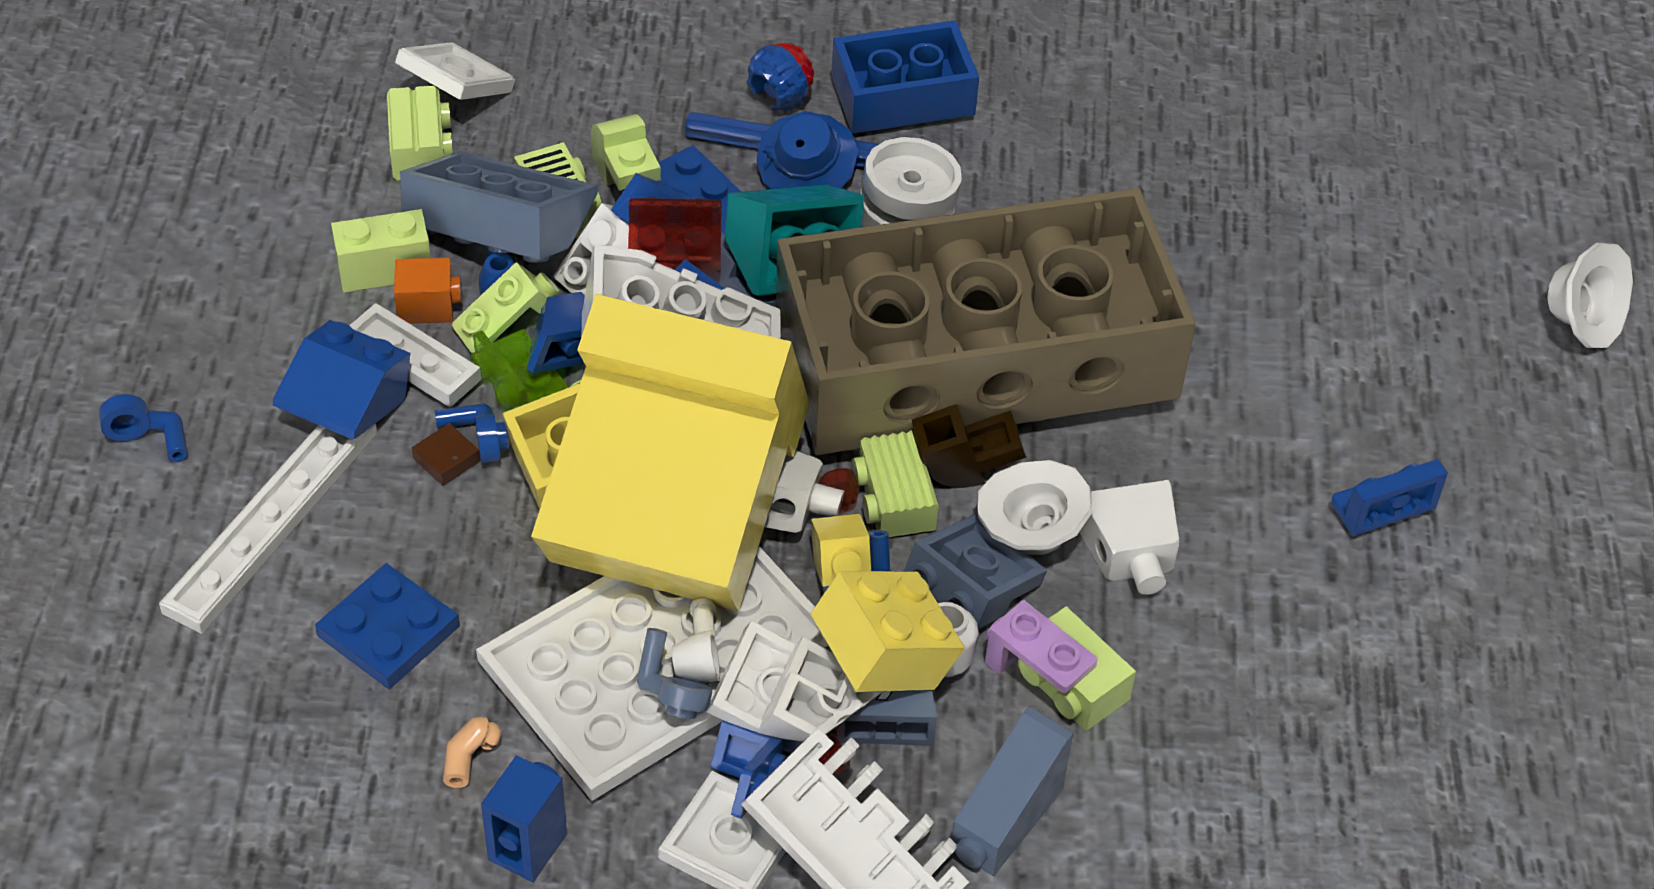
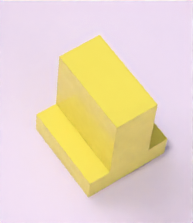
M595 294L577 349L586 367L531 537L550 562L694 600L708 598L717 606L739 611L785 456L794 457L810 405L792 342Z

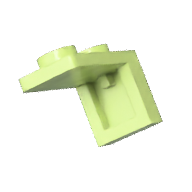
M516 262L453 321L452 327L470 352L480 355L529 307L540 314L547 297L556 296L560 290L544 273L540 272L535 276Z

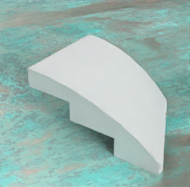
M751 620L742 632L706 712L726 722L760 734L804 742L817 728L826 735L883 691L856 692L833 652L805 637H802L797 644H794Z

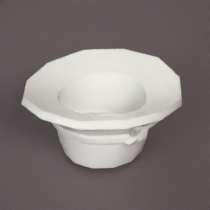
M1595 243L1582 253L1576 262L1563 265L1553 275L1547 297L1549 309L1557 319L1571 325L1573 334L1586 348H1608L1621 334L1629 310L1633 286L1630 257L1618 244Z
M1051 460L1022 462L994 473L978 491V519L990 536L1014 549L1022 550L1028 555H1045L1057 550L1062 543L1078 535L1091 515L1092 491L1076 468Z

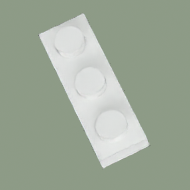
M377 303L350 324L354 330L373 338L387 340L393 346L410 352L407 381L450 408L481 381L479 366Z

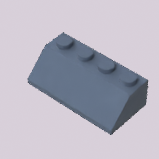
M462 151L400 171L401 212L422 209L427 234L453 236L454 241L463 244L479 243L488 246V249L495 253H516L523 255L525 261L534 263L549 261L551 255L570 248L598 194V185Z

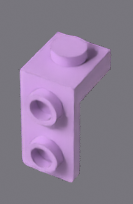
M1024 599L1007 614L997 619L986 635L988 642L985 664L1000 675L1019 658L1062 693L1069 692L1097 666L1098 659L1094 654Z

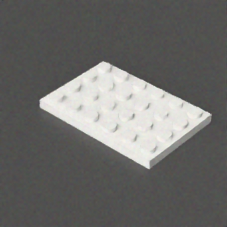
M760 546L757 549L740 610L736 611L715 605L716 613L713 617L714 638L720 664V681L744 628L751 620L794 644H797L802 637H805L832 652L811 616L815 606ZM603 576L476 649L477 661L591 801L722 722V719L706 711L697 712L695 719L672 716L666 713L667 705L658 701V695L641 689L637 684L647 628L667 631L659 674L677 678L672 661V646L694 634L693 617L690 614V605L694 599ZM720 681L703 683L712 687L713 689L711 700L716 692V689Z

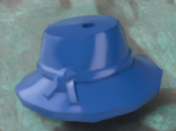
M803 111L778 119L762 135L756 160L763 184L769 189L826 184L842 189L853 176L859 151L851 130L832 116ZM799 142H804L802 147H797Z

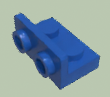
M1439 459L1421 465L1411 464L1397 473L1378 479L1368 478L1353 488L1335 493L1332 496L1331 504L1352 536L1436 509L1448 472Z

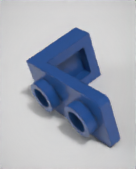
M722 720L710 767L740 778L731 815L742 819L747 811L741 803L788 758L781 754L785 739L760 734Z

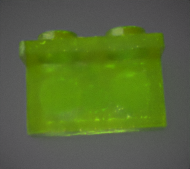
M524 329L493 343L482 330L473 334L475 352L471 353V362L480 367L481 379L487 377L491 382L495 396L504 409L510 408L512 410L569 388L556 370L532 374L527 369L532 339Z

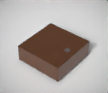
M450 423L412 447L413 458L442 485H445L480 461L479 449Z

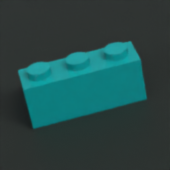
M827 184L728 193L725 240L752 294L766 295L776 293L778 239L861 228L865 195Z

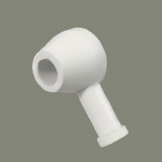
M698 598L691 603L690 614L693 617L694 634L672 646V661L677 678L701 683L720 681V664L714 638L713 617L716 609L715 603L711 599Z

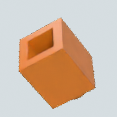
M451 258L395 259L394 298L397 316L409 324L453 322V306L455 303H462L461 276H452Z

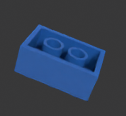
M956 20L833 38L831 76L852 133L976 115L979 75Z

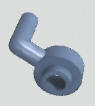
M647 628L637 677L638 686L645 691L658 695V701L667 705L666 713L680 718L695 719L697 712L707 711L710 705L712 687L689 679L667 677L659 674L667 631Z

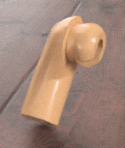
M478 716L471 718L448 741L443 775L445 785L453 788H462L469 784L472 754L479 746L482 749L491 750L493 745L498 744L501 737V730L498 724L488 722L487 717Z

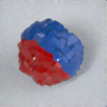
M792 43L771 44L762 47L750 58L747 70L749 77L746 82L752 88L754 95L765 90L770 97H776L777 103L771 107L772 111L777 109L786 111L802 104L805 97L809 94V89L813 84L814 69L812 68V62L809 60L808 55L803 52L804 48L801 46H796Z

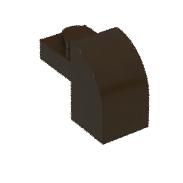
M957 404L912 419L920 452L928 472L934 480L943 485L959 488L985 484L983 472L1027 458L1011 411L967 426Z

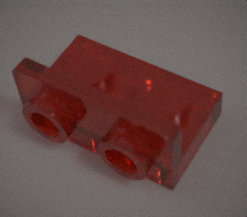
M631 198L629 200L628 249L642 250L656 256L655 262L673 270L686 259L702 272L721 273L722 202L720 200H705L701 198Z

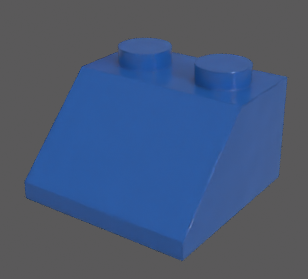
M329 320L303 339L273 397V406L354 440L405 401L411 353L393 346L387 340L373 338L354 330L346 323Z

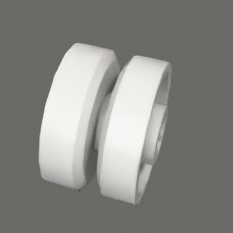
M900 137L885 140L872 148L865 161L863 185L860 189V194L865 195L862 226L868 227L954 214L955 202L958 198L962 181L961 167L954 156L940 145L921 138Z

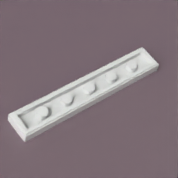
M376 424L354 440L318 425L160 601L161 613L203 634L377 435Z

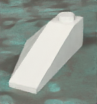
M594 244L582 310L581 337L595 294H600L781 339L780 309L729 287L720 290L697 280L698 274L684 268L680 273L655 262L656 256L642 250Z

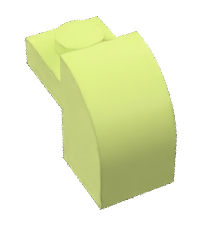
M633 114L592 125L591 156L605 186L616 184L619 191L623 190L636 173L655 181L661 180V167L646 139L645 123L639 115Z

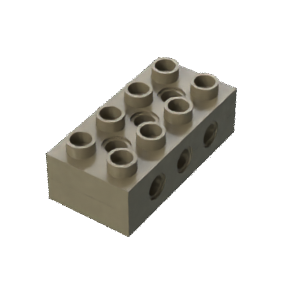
M1140 188L778 239L776 308L780 309V333L783 340L792 342L810 402L805 420L816 455L846 450H859L860 440L864 437L870 439L874 435L880 437L883 434L889 436L892 433L898 435L902 431L905 433L911 430L914 431L912 419L956 404L967 426L1008 411L1012 412L1016 424L1181 398L1196 322Z

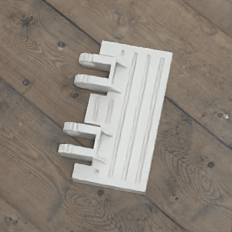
M817 728L741 803L745 810L822 889H963L969 883L954 866L948 868L937 880L931 876L957 848L950 837L945 841H941L921 865L908 852L917 841H920L931 830L934 821L927 814H924L897 841L894 837L909 822L904 814L878 788L862 803L856 799L883 770L875 761L870 765H866L847 788L832 775L842 764H846L856 754V749L859 745L852 737L822 764L818 759L834 743Z

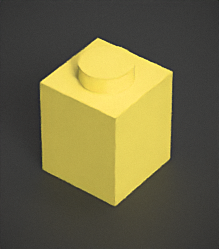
M860 514L811 519L814 566L823 587L830 586L839 571H871L870 537Z

